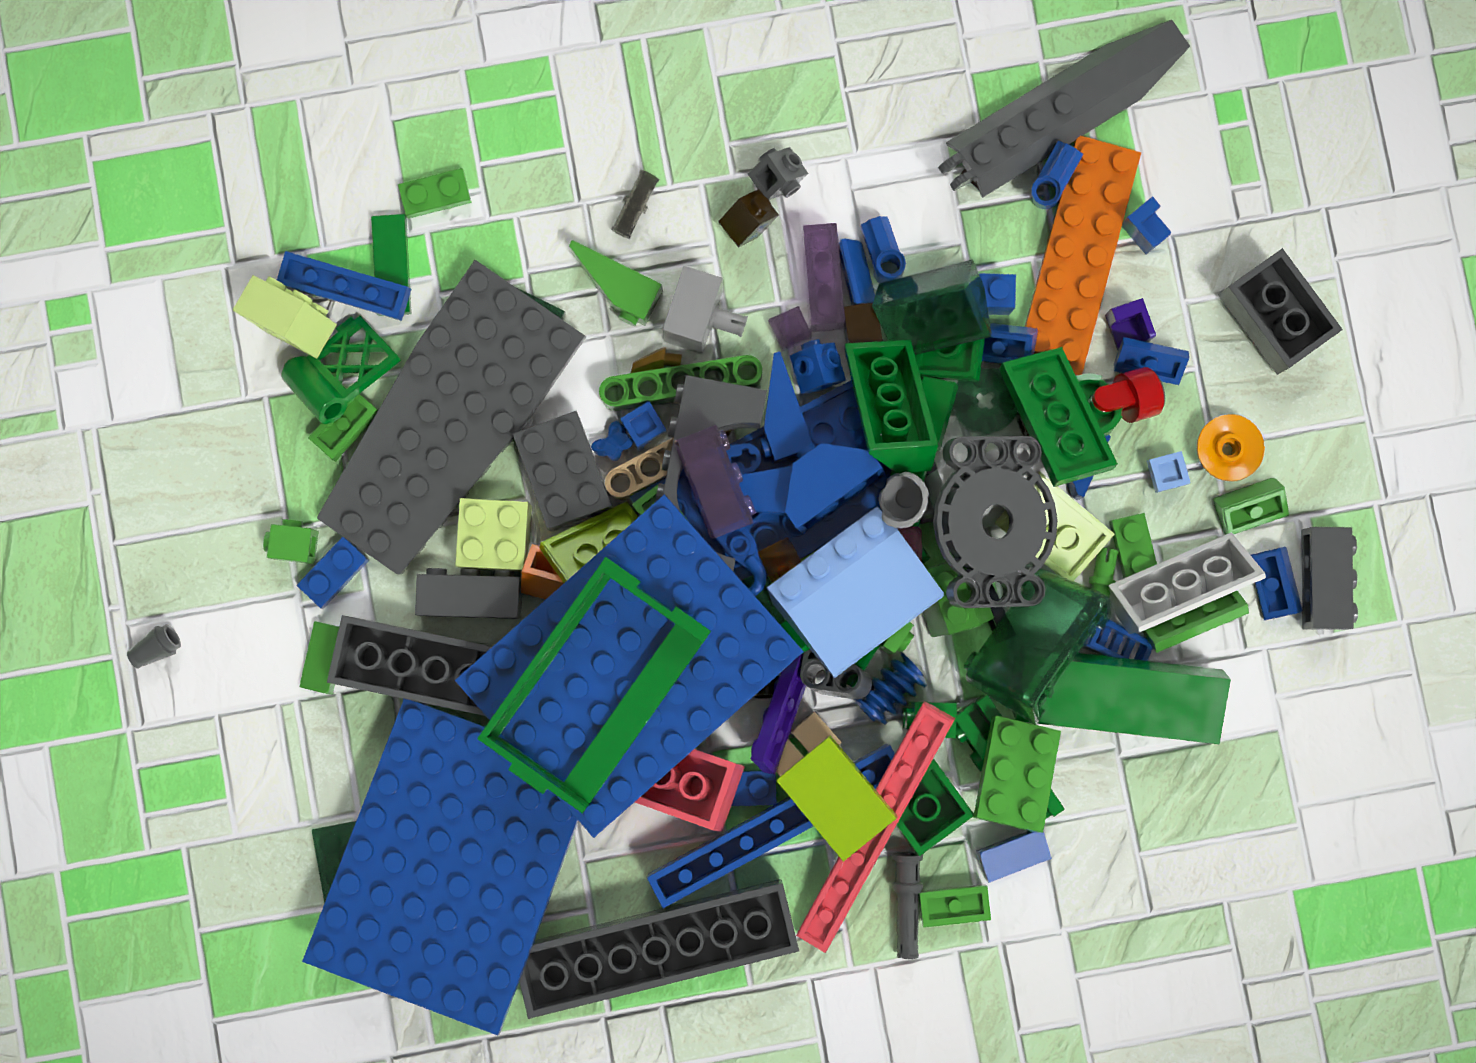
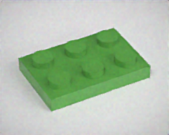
M992 716L973 818L1043 833L1061 731L1005 717Z

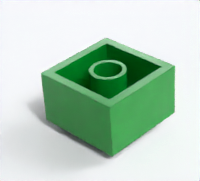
M933 759L896 827L914 852L921 856L971 819L974 813Z

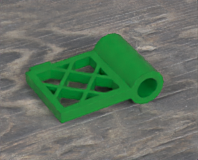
M360 315L356 319H353L351 316L336 328L338 333L326 342L317 359L310 355L307 357L299 356L289 359L284 364L281 373L282 380L323 424L333 423L338 420L346 411L348 402L401 361L399 356ZM360 329L366 333L364 344H349L350 337ZM363 352L361 365H345L347 353ZM370 352H384L388 356L378 365H368ZM330 353H340L338 365H324L321 360ZM344 373H359L358 381L348 389L342 385Z

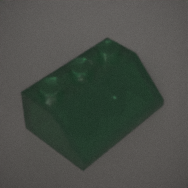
M973 259L878 284L872 307L887 340H911L915 355L991 337L992 332L985 288Z

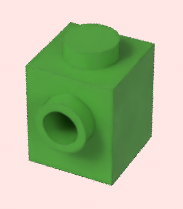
M282 519V525L271 524L270 532L267 531L265 533L263 549L267 552V558L315 564L319 531L311 528H302V521Z

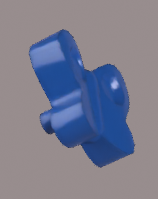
M613 421L609 425L608 436L594 441L591 448L596 455L608 456L611 461L615 462L620 459L623 450L632 446L633 441L626 434L623 425L619 421Z

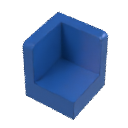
M1153 196L1130 214L1122 224V228L1145 255L1171 234L1170 229L1156 214L1161 205Z
M650 402L643 404L620 418L623 427L632 439L638 452L644 449V445L667 432Z

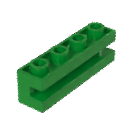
M988 695L980 696L959 710L956 717V738L961 744L965 741L968 743L973 751L969 756L980 772H982L992 716L1003 717ZM1052 789L1050 791L1046 819L1050 816L1055 817L1065 810Z

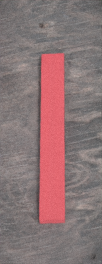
M926 701L923 702L876 788V791L896 813L897 819L844 862L838 857L796 936L826 953L955 720L954 717Z

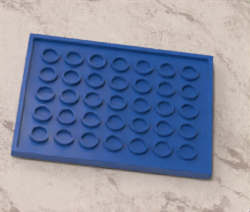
M665 494L455 680L486 717L491 720L605 557L640 580L641 582L638 587L672 611L677 606L711 630L706 640L583 814L558 797L593 838L804 652ZM610 579L501 734L512 746L564 782L675 623L616 581Z
M403 699L302 962L498 1036L501 1033L578 820L553 792L547 789L542 794L508 769L512 763L477 739L485 728L484 726L421 703ZM501 734L500 737L508 742V740Z

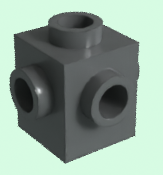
M791 147L779 151L773 148L764 153L759 158L760 162L748 173V176L757 189L771 200L781 195L788 198L795 194L801 188L800 182L809 173L802 165L800 157L793 152Z

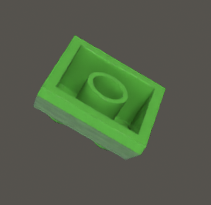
M947 562L926 568L944 593L941 599L923 611L931 637L951 635L980 626L994 618L991 608H958L950 604L946 595L947 586L958 574L952 570ZM964 582L957 588V597L960 601L967 602L972 592L970 586Z

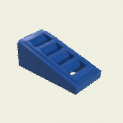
M1096 614L1088 615L1076 642L1077 645L1100 656L1129 659L1135 643H1138L1140 645L1134 659L1144 661L1149 660L1153 650L1147 638L1137 633L1129 634L1123 626ZM1113 632L1114 635L1112 637V640L1108 648H1106L1105 644L1108 640V637L1110 633ZM1123 638H1127L1121 654H1118L1117 652Z

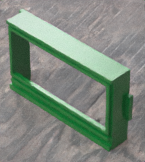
M607 557L601 562L477 738L512 763L508 770L542 794L547 789L582 814L711 632V630L677 606L672 611L639 588L640 580ZM613 579L671 620L675 625L563 782L505 741L500 735L609 580Z

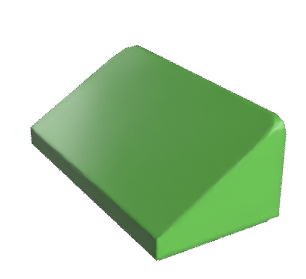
M1270 478L1213 498L1214 506L1225 535L1231 532L1237 534L1289 516L1285 486L1276 478Z
M314 621L300 688L325 694L334 693L335 684L327 683L339 626Z

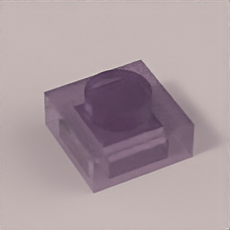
M799 306L768 319V323L781 351L805 342L813 336Z

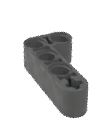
M810 649L804 652L800 677L808 688L822 695L848 699H862L870 692L872 688L871 677L857 665H851L837 677L833 678ZM825 669L826 675L824 680L816 684V674ZM853 674H857V684L848 689V678Z

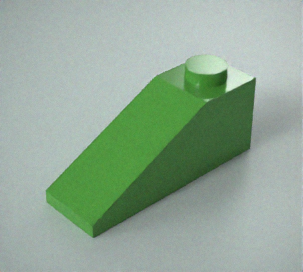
M572 240L569 244L571 253L613 309L619 313L618 318L632 326H636L637 322L646 326L663 292L662 284Z

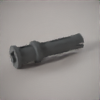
M897 852L892 854V859L896 861V881L892 883V888L897 893L898 900L897 958L917 959L919 958L918 893H921L923 889V883L920 882V861L923 860V854L918 856L915 852Z

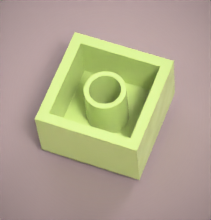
M252 275L233 311L266 333L317 359L337 325L326 317L329 311L312 302V299L295 289L293 291L287 289V286L270 276L264 281Z
M460 498L455 566L461 569L522 572L530 547L532 505L528 502Z

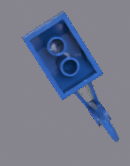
M812 443L797 453L798 460L793 463V466L699 481L694 484L691 489V497L697 504L706 507V523L729 557L735 558V561L748 568L753 574L754 584L749 590L754 596H757L763 590L766 584V572L760 562L756 540L735 510L788 516L794 526L803 534L885 475L880 463L868 453V450L825 443L815 447Z

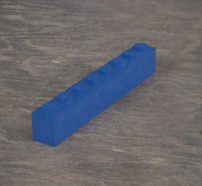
M885 744L855 760L853 763L876 789L895 753L891 745ZM788 797L648 873L647 879L662 908H665L812 828L813 824L794 801Z

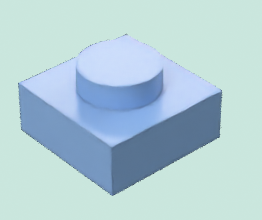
M1182 451L1147 460L1155 493L1191 483Z

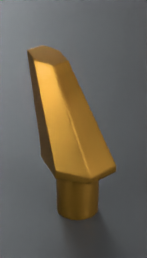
M662 347L633 362L631 373L661 369L664 366H680L682 354L666 353V347Z

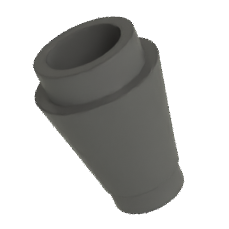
M167 624L162 627L156 626L127 652V657L130 663L139 669L142 666L175 655L176 650L181 647V641L171 626Z

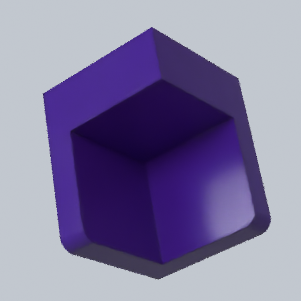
M1143 298L1112 308L1105 314L1117 350H1119L1123 337L1149 342L1156 337V332Z

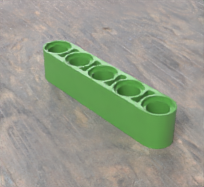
M742 355L611 376L601 383L599 395L605 407L612 411L638 408L647 402H650L651 405L675 402L676 389L672 387L673 379L677 376L686 375L705 379L706 374L712 370L722 373L724 377L722 382L755 388L762 379V365L756 357ZM744 365H750L755 368L757 374L751 380H744L738 375V370ZM645 381H652L657 385V391L651 396H644L639 392V387ZM613 386H619L624 390L623 397L616 402L606 398L607 390Z

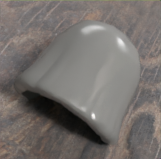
M910 472L896 473L887 479L886 487L880 491L878 500L882 509V520L888 526L908 528L918 522L927 508L929 495L928 488L923 480Z

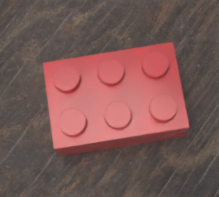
M694 749L637 799L635 803L713 831L723 832L745 766Z

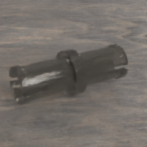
M644 170L639 171V175L629 195H625L622 200L624 205L614 226L611 228L613 232L626 239L631 238V234L641 214H646L648 210L646 204L656 184L659 182L656 176Z

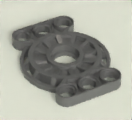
M963 436L950 439L943 447V459L955 472L949 476L940 490L935 504L933 525L936 542L943 558L952 570L958 574L957 577L950 581L946 590L947 599L955 607L1038 605L1045 596V585L1035 573L1043 566L1051 554L1056 539L1058 519L1055 502L1049 487L1041 476L1031 468L1038 463L1042 453L1040 444L1033 437ZM957 443H962L967 448V458L962 463L958 462L953 456V448ZM989 443H994L999 449V457L995 462L989 461L985 455V448ZM1021 443L1027 444L1031 451L1030 458L1026 462L1021 461L1017 456V447ZM1026 473L1029 477L1025 478L1022 474ZM1035 483L1042 492V495L1045 500L1044 503L1041 499L1040 494L1034 487ZM992 505L1002 506L1009 517L1008 531L1002 538L998 539L987 535L982 525L983 514ZM1045 510H1048L1049 517L1048 532L1046 531L1047 519ZM1045 539L1046 543L1043 548V551L1037 558L1036 555L1042 546L1043 540ZM1027 564L1031 565L1028 570L1024 568ZM1025 581H1030L1035 589L1034 595L1030 600L1024 599L1021 595V586ZM964 582L970 586L972 592L967 602H962L957 597V588ZM994 582L1000 583L1003 587V595L998 601L992 600L989 595V588Z

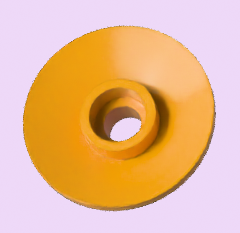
M1228 414L1214 418L1204 426L1197 440V455L1201 465L1210 475L1223 481H1238L1247 478L1258 469L1264 457L1265 446L1261 432L1253 422L1239 415ZM1224 444H1229L1232 447L1231 455L1223 453L1222 446Z

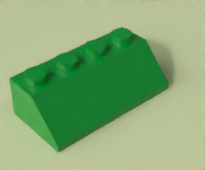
M911 340L845 343L844 350L868 453L897 473L932 471L938 442Z

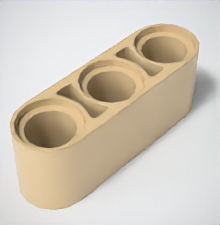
M674 438L659 444L608 472L605 478V486L608 493L614 499L624 501L630 499V496L666 478L668 471L662 470L665 450L672 451ZM695 450L688 457L683 468L693 464L696 456ZM654 460L659 463L660 471L657 475L647 477L641 472L642 466L646 461ZM626 476L629 478L630 486L628 490L619 493L612 489V482L616 477Z

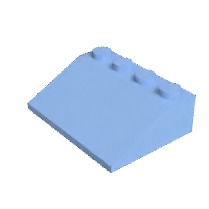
M875 507L767 587L772 604L833 678L837 677L944 596L941 588L898 529L888 526L882 520V511L878 507Z

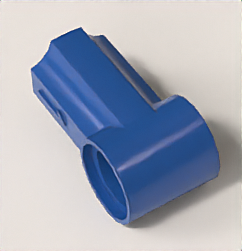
M1057 141L1037 180L1033 183L1031 200L1035 206L1041 209H1050L1059 202L1060 196L1078 166L1083 153L1067 143ZM1044 184L1051 185L1055 190V197L1049 201L1041 200L1036 192L1039 186Z
M878 216L869 219L860 225V229L874 267V277L883 286H894L902 279L906 266L905 257L898 248L888 216ZM885 262H892L897 266L898 271L893 274L886 273L881 268V265Z

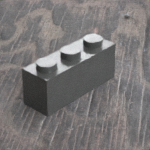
M1309 527L1302 529V629H1354V623H1356L1358 618L1357 604L1353 603V589L1357 586V572L1353 569V556L1356 554L1357 540L1352 535V527Z
M426 568V574H417L415 615L521 619V578L514 577V571L494 570V576H481V570L460 569V575H447V569Z

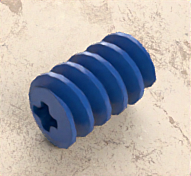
M902 651L900 654L904 661L903 663L892 659L890 662L894 671L882 668L880 671L884 681L873 677L871 680L874 690H870L863 700L853 699L873 722L878 721L886 725L888 722L884 715L885 711L896 715L895 702L906 706L905 693L914 697L917 696L914 688L915 683L924 688L927 686L922 672Z

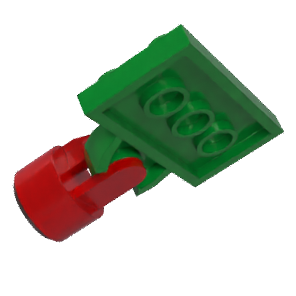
M1062 347L1003 362L999 368L1029 436L1036 439L1041 446L1042 453L1040 459L1053 487L1113 470L1118 463L1105 437L1113 431L1121 418L1128 423H1133L1158 416L1165 405V391L1162 381L1152 369L1143 367L1115 376L1113 383L1108 384L1102 380L1103 375L1092 373L1075 375Z

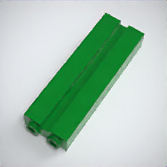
M1022 646L1020 657L1014 658L1012 675L1013 677H1018V682L1015 689H1010L1008 709L1012 710L1017 721L1220 745L1231 683L1230 677L1223 669Z

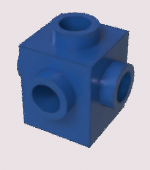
M819 339L808 341L800 345L801 351L790 355L793 372L801 394L823 391L846 381L835 342L821 344Z

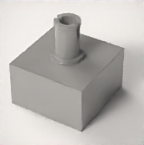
M683 266L663 327L664 341L703 354L710 330L713 327L742 337L748 316H742L719 308V302L723 293L722 277Z

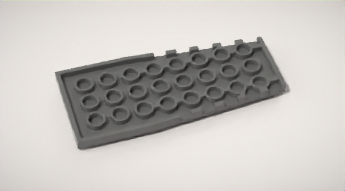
M474 260L417 342L318 514V520L395 574L402 575L405 572V568L425 548L426 543L438 528H441L448 520L447 517L459 504L460 498H466L474 484L480 477L482 478L497 456L501 452L503 453L514 439L513 433L521 431L582 345L586 336L477 260Z

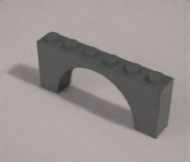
M686 375L685 383H678L674 404H680L678 418L671 417L668 437L674 438L672 451L665 450L662 470L668 472L665 484H658L655 502L665 494L680 511L677 500V487L680 473L688 457L704 441L723 431L737 428L760 429L767 390ZM717 553L733 571L735 558Z

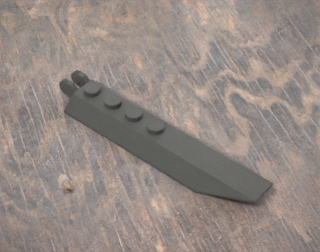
M1173 20L1108 43L947 141L946 145L958 153L945 160L938 166V169L944 174L962 163L967 172L953 179L950 183L953 191H956L974 180V182L977 181L980 195L983 198L1048 158L1057 141L1070 144L1080 135H1085L1141 100L1188 50L1190 45Z

